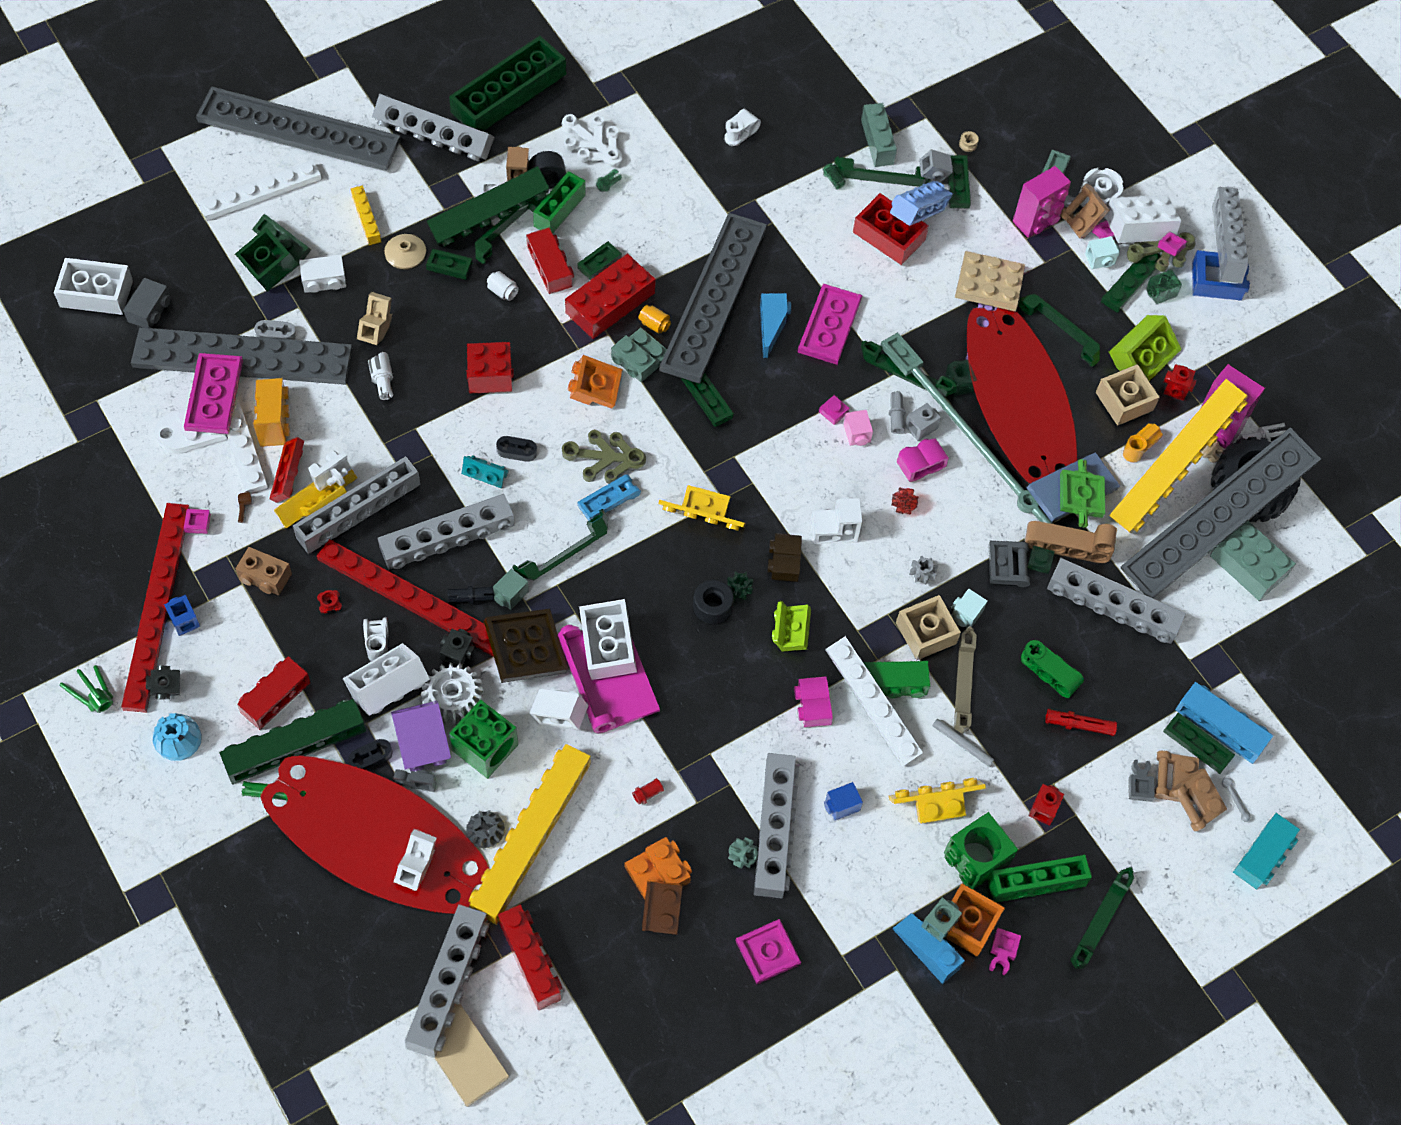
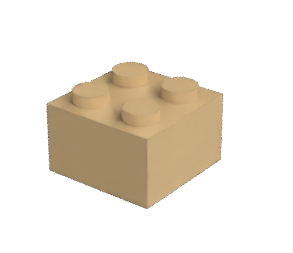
M1138 364L1102 378L1096 390L1097 396L1117 426L1154 411L1159 400L1158 394Z
M940 595L899 611L896 621L916 660L957 644L961 633Z

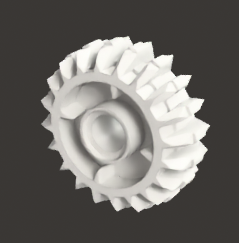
M450 662L449 668L446 669L441 664L440 671L438 672L433 669V676H429L430 680L422 686V703L438 701L444 724L448 722V719H451L455 725L456 719L460 718L462 720L480 699L483 701L484 688L481 687L482 680L477 679L478 674L476 672L471 673L469 666L463 670L461 663L457 665V668H454ZM450 691L458 692L455 696L447 695Z

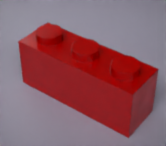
M549 227L526 234L528 251L548 294L572 287L574 272L572 267L566 264L567 258L564 250L560 251L558 247L559 240L557 235H553Z
M287 657L284 661H279L269 675L262 677L257 682L256 687L241 696L237 703L240 713L256 728L261 730L311 683L308 673L290 657Z

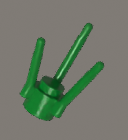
M94 665L93 668L102 690L95 688L82 670L77 669L78 675L91 691L88 695L89 701L64 683L59 684L61 688L86 705L91 712L95 710L98 713L104 712L113 703V695L109 692L97 665Z

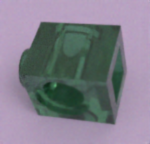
M1171 269L1150 277L1146 291L1155 304H1159L1177 297L1182 283Z
M954 361L948 365L945 377L953 380L957 385L956 392L953 395L958 396L973 392L972 379L973 381H977L969 361Z

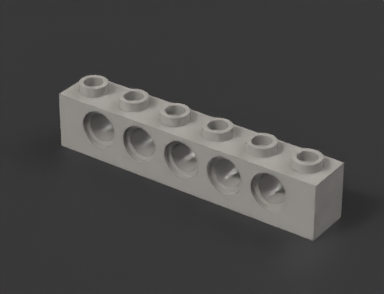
M379 94L372 117L378 120L377 124L388 128L390 124L396 127L395 131L407 134V131L414 133V138L422 141L428 138L432 140L431 144L442 148L444 144L450 147V151L461 154L463 151L468 153V158L479 161L480 158L487 159L494 137L488 133ZM399 111L398 119L393 120L394 113ZM417 118V124L412 127L411 121ZM435 124L436 129L433 133L430 134L429 128L431 125ZM450 131H453V138L451 140H447L448 133ZM468 138H472V144L466 147L465 141Z
M1218 187L1212 210L1221 281L1242 283L1249 263L1239 191L1232 187Z
M405 456L294 524L293 529L296 539L308 554L326 544L329 539H334L420 485L418 471Z
M503 493L378 537V543L388 570L399 569L410 562L422 561L427 556L444 553L455 546H464L472 540L484 539L492 533L506 531L515 526L514 515ZM487 517H493L492 520H485ZM467 524L473 525L469 528L464 527ZM445 532H452L450 535L443 534ZM425 539L431 540L427 543L422 542ZM403 547H410L407 550H401Z
M1060 558L1047 587L1048 590L1057 596H1064L1077 605H1084L1093 609L1098 614L1109 616L1120 624H1127L1140 633H1147L1156 637L1158 641L1172 644L1186 614L1063 558ZM1069 582H1073V583H1075L1077 586H1073V585H1071ZM1091 591L1096 592L1098 595H1093ZM1111 601H1116L1119 605L1113 604ZM1132 610H1136V611H1138L1140 614H1136V613H1134Z
M767 754L754 895L783 898L784 891H789L790 876H786V868H791L792 854L788 853V845L793 844L794 831H790V822L794 823L796 808H791L792 800L797 798L798 786H793L794 778H798L799 764H795L796 756ZM781 777L787 782L780 784L775 779ZM780 799L784 801L785 805L777 806L773 801ZM780 822L783 827L777 829L771 823ZM777 844L781 847V850L773 851L769 846ZM769 867H776L779 873L771 874L767 869Z
M458 905L405 1038L406 1049L435 1058L437 1051H442L446 1041V1036H443L446 1027L450 1028L454 1021L455 1013H452L455 1004L459 1005L462 1000L464 990H461L464 981L468 982L471 977L473 968L470 965L473 959L478 958L481 950V945H479L481 937H486L490 923L487 922L486 913ZM464 933L473 935L470 939H462L460 937ZM456 955H461L464 957V959L460 962H455L452 960V958ZM452 977L455 979V982L447 985L443 983V980ZM438 1000L447 1002L441 1008L434 1006V1003ZM429 1023L438 1025L433 1031L425 1029V1026Z

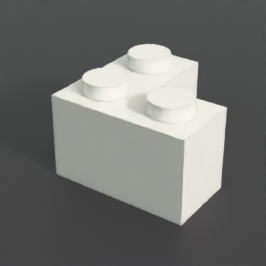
M844 497L837 499L835 510L822 508L813 511L811 519L813 544L857 543L862 524L860 499Z

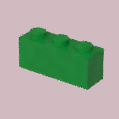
M568 171L533 211L534 227L539 230L549 227L553 234L586 196L585 180Z
M928 661L863 662L884 695L889 698H899L901 696L921 698L929 692Z

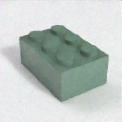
M1249 521L1214 548L1210 555L1213 560L1258 601L1282 582L1296 565L1293 560Z

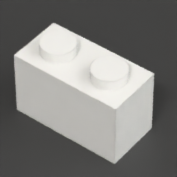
M341 255L299 260L305 293L330 289L337 290L346 287Z
M554 688L549 690L539 689L530 714L541 725L579 730L589 705L584 701L582 695L575 691H569L568 693Z

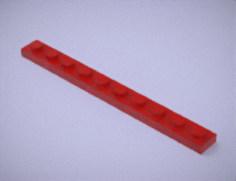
M166 503L121 708L123 711L147 713L151 690H146V676H151V670H156L168 615L164 604L168 603L172 597L185 536L184 523L186 511L190 509L187 504Z
M330 539L318 553V561L449 633L451 629L467 631L473 637V646L494 657L485 624Z

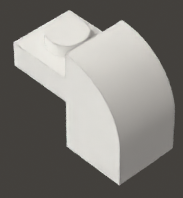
M416 829L413 830L406 853L399 863L394 880L395 883L417 891L432 860L436 837Z

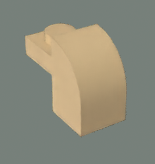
M374 292L369 294L367 312L359 321L357 339L375 345L383 340L392 318V314H390L392 298Z

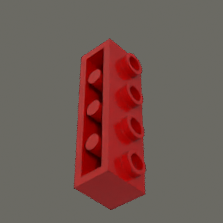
M520 904L498 914L499 924L537 1009L541 1010L560 1001V991L563 990L562 984L558 976L553 977L550 971L553 965L549 955H543L540 949L543 943L539 933H533L530 925L533 924V920L529 911H523Z

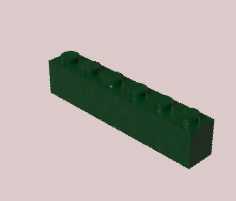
M537 166L427 220V224L438 246L443 245L446 247L454 243V239L461 235L463 238L471 235L473 229L479 226L482 229L491 225V220L497 217L503 219L509 216V211L516 208L521 210L529 205L528 202L534 199L536 201L544 199L547 196L546 193L549 192V187Z
M343 700L334 707L316 711L314 715L306 718H297L291 724L283 727H274L263 735L251 736L247 741L238 745H229L220 751L219 754L233 785L280 766L285 758L306 756L366 732L355 700Z

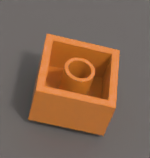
M961 883L952 902L959 907V911L962 914L945 938L978 957L1004 907ZM943 915L940 921L948 922L949 919L946 915Z

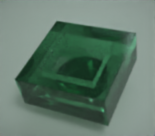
M1033 545L1027 568L1049 574L1055 551Z

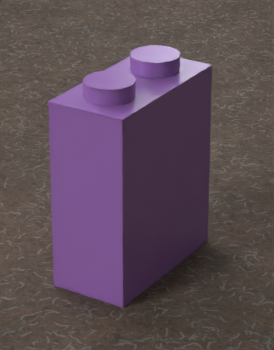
M438 701L391 712L405 770L410 769V772L423 769V765L433 763V766L447 763V759L451 758Z

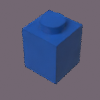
M854 782L828 791L824 801L827 813L829 815L832 814L834 820L861 811L863 804Z

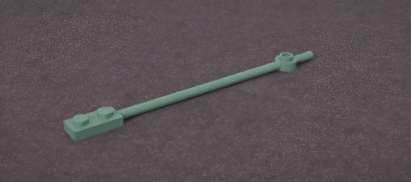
M897 332L881 341L880 346L905 376L913 373L1018 496V508L1024 513H1033L1041 522L1053 524L1038 507L1039 504L1031 493L1019 485L920 370L923 361Z

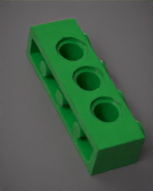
M1081 855L995 870L990 874L988 884L992 899L996 903L1086 887L1092 877L1086 856Z

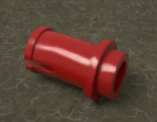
M655 778L641 788L636 787L632 795L637 804H646L648 799L663 792L664 789L661 782Z

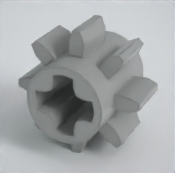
M920 556L918 562L916 560L912 561L909 575H914L915 583L921 582L927 585L929 579L935 580V572L938 565H933L932 558L928 559Z

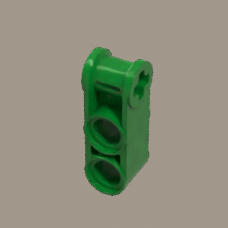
M1032 640L1027 643L1025 650L1021 654L1022 663L1036 673L1041 680L1052 686L1061 696L1070 698L1084 682L1081 673L1069 666L1060 656L1054 654L1043 645L1042 642Z

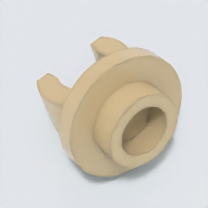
M1216 440L1211 447L1206 446L1201 453L1204 454L1203 458H1208L1210 462L1215 463L1219 460L1216 454H1221L1224 449L1219 446V442Z

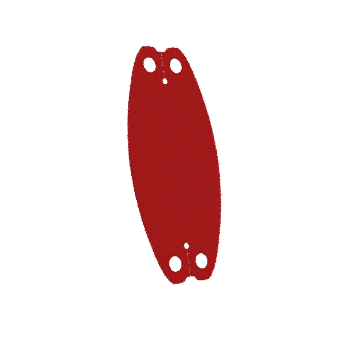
M973 308L969 314L967 324V353L971 379L983 415L1010 462L1028 483L1037 481L1055 472L1056 464L1061 463L1068 466L1076 462V434L1067 394L1054 364L1037 336L1016 311L997 308L994 311H988L985 308ZM1006 314L1011 315L1015 322L1013 325H1006L1002 317ZM983 316L988 319L989 325L981 327L977 324L976 319ZM1041 456H1045L1046 460H1042ZM1029 467H1038L1041 470V476L1038 478L1032 477L1028 471Z
M288 757L283 760L278 769V780L268 784L261 793L262 804L269 816L305 854L345 882L395 903L433 912L455 913L458 905L470 906L469 898L476 885L483 883L481 881L486 869L489 868L476 846L454 823L435 807L405 787L358 767L316 757ZM295 765L303 766L306 770L305 776L301 779H294L290 774L291 768ZM305 791L306 795L301 796L300 792ZM278 792L285 793L288 797L287 803L282 807L275 806L272 802L273 795ZM414 829L437 838L432 860L417 891L394 882L399 863L406 853L409 839ZM474 861L477 864L478 870L474 875H466L463 872L462 866L465 862ZM446 871L450 872L449 877L444 876ZM450 889H456L461 894L460 900L455 904L448 903L445 899V894Z

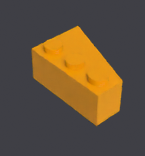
M283 378L256 380L255 400H257V406H254V412L257 413V420H254L253 425L260 447L284 445L286 436H290L289 423H286V418H290L289 405H286V399H289V388L284 386Z

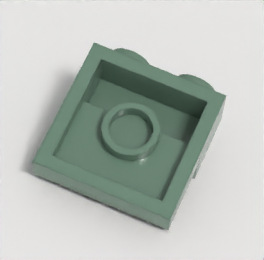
M639 328L630 337L624 336L611 347V358L615 364L625 368L632 378L642 382L660 367L667 349L646 331Z

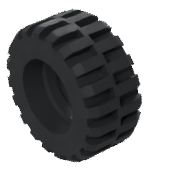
M1248 437L1247 440L1241 438L1235 443L1228 445L1213 469L1211 478L1213 490L1272 442H1269L1267 438L1261 437V439H1257L1256 437ZM1298 479L1259 511L1249 522H1257V520L1266 522L1270 518L1275 519L1281 513H1284L1298 492L1301 479Z

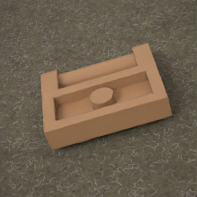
M1087 183L1081 188L1082 191L1069 206L1062 209L1060 214L1080 239H1084L1110 211L1095 189ZM1088 196L1090 200L1078 212V214L1074 216L1073 212Z
M1158 751V781L1154 796L1159 799L1180 802L1178 797H1174L1172 791L1167 789L1168 763L1173 764V788L1198 771L1199 758L1171 754L1168 751ZM1187 790V796L1189 797L1191 803L1195 804L1190 793Z
M1199 769L1171 789L1174 797H1178L1187 813L1193 831L1203 829L1207 823L1227 810L1205 769ZM1187 790L1201 813L1200 817L1186 794Z

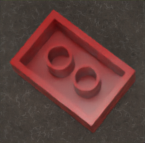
M879 193L855 217L853 233L902 265L926 240L929 225L923 221L911 226L907 225L890 213L893 207L892 200Z

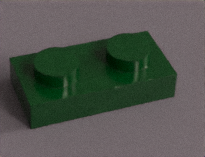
M607 241L578 262L577 268L591 280L622 258V253Z
M432 249L426 269L466 280L473 262L472 258Z

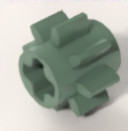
M746 837L744 840L737 838L729 847L730 856L728 859L734 861L733 865L742 868L743 865L750 868L757 860L758 847L754 846L753 841Z

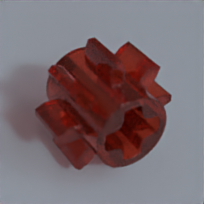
M899 487V491L892 494L891 506L897 507L896 513L910 515L911 511L918 507L919 496L913 495L914 489Z

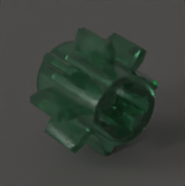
M735 571L733 578H727V584L733 591L734 599L742 598L745 600L747 593H753V588L751 587L753 579L747 577V572L737 573Z

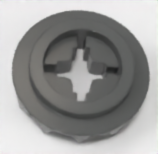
M490 810L479 811L474 816H471L468 824H466L468 839L475 846L481 848H489L499 843L505 831L504 822L500 816L492 813ZM482 821L487 826H492L489 828L488 837L484 831H479L482 828Z

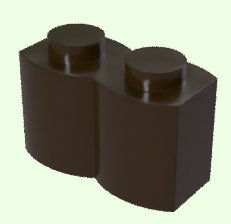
M775 533V539L770 540L769 553H773V559L768 560L767 572L772 573V580L798 582L802 544L801 535Z

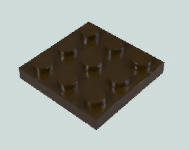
M550 609L485 618L484 624L501 683L567 673L568 666Z

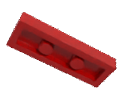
M299 437L284 442L269 498L275 503L290 498L293 492V483L298 473L299 460L303 455L304 440Z

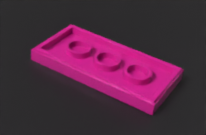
M823 283L798 347V353L838 365L863 295Z
M199 353L184 422L185 431L229 434L243 364L242 356Z

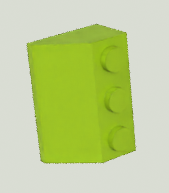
M1147 315L1109 353L1119 371L1138 364L1148 381H1150L1181 350V347L1166 315Z

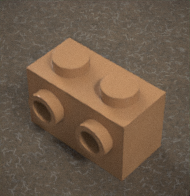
M248 547L235 568L238 578L242 583L248 586L251 584L255 585L267 594L274 593L280 595L292 575L289 563L251 547Z

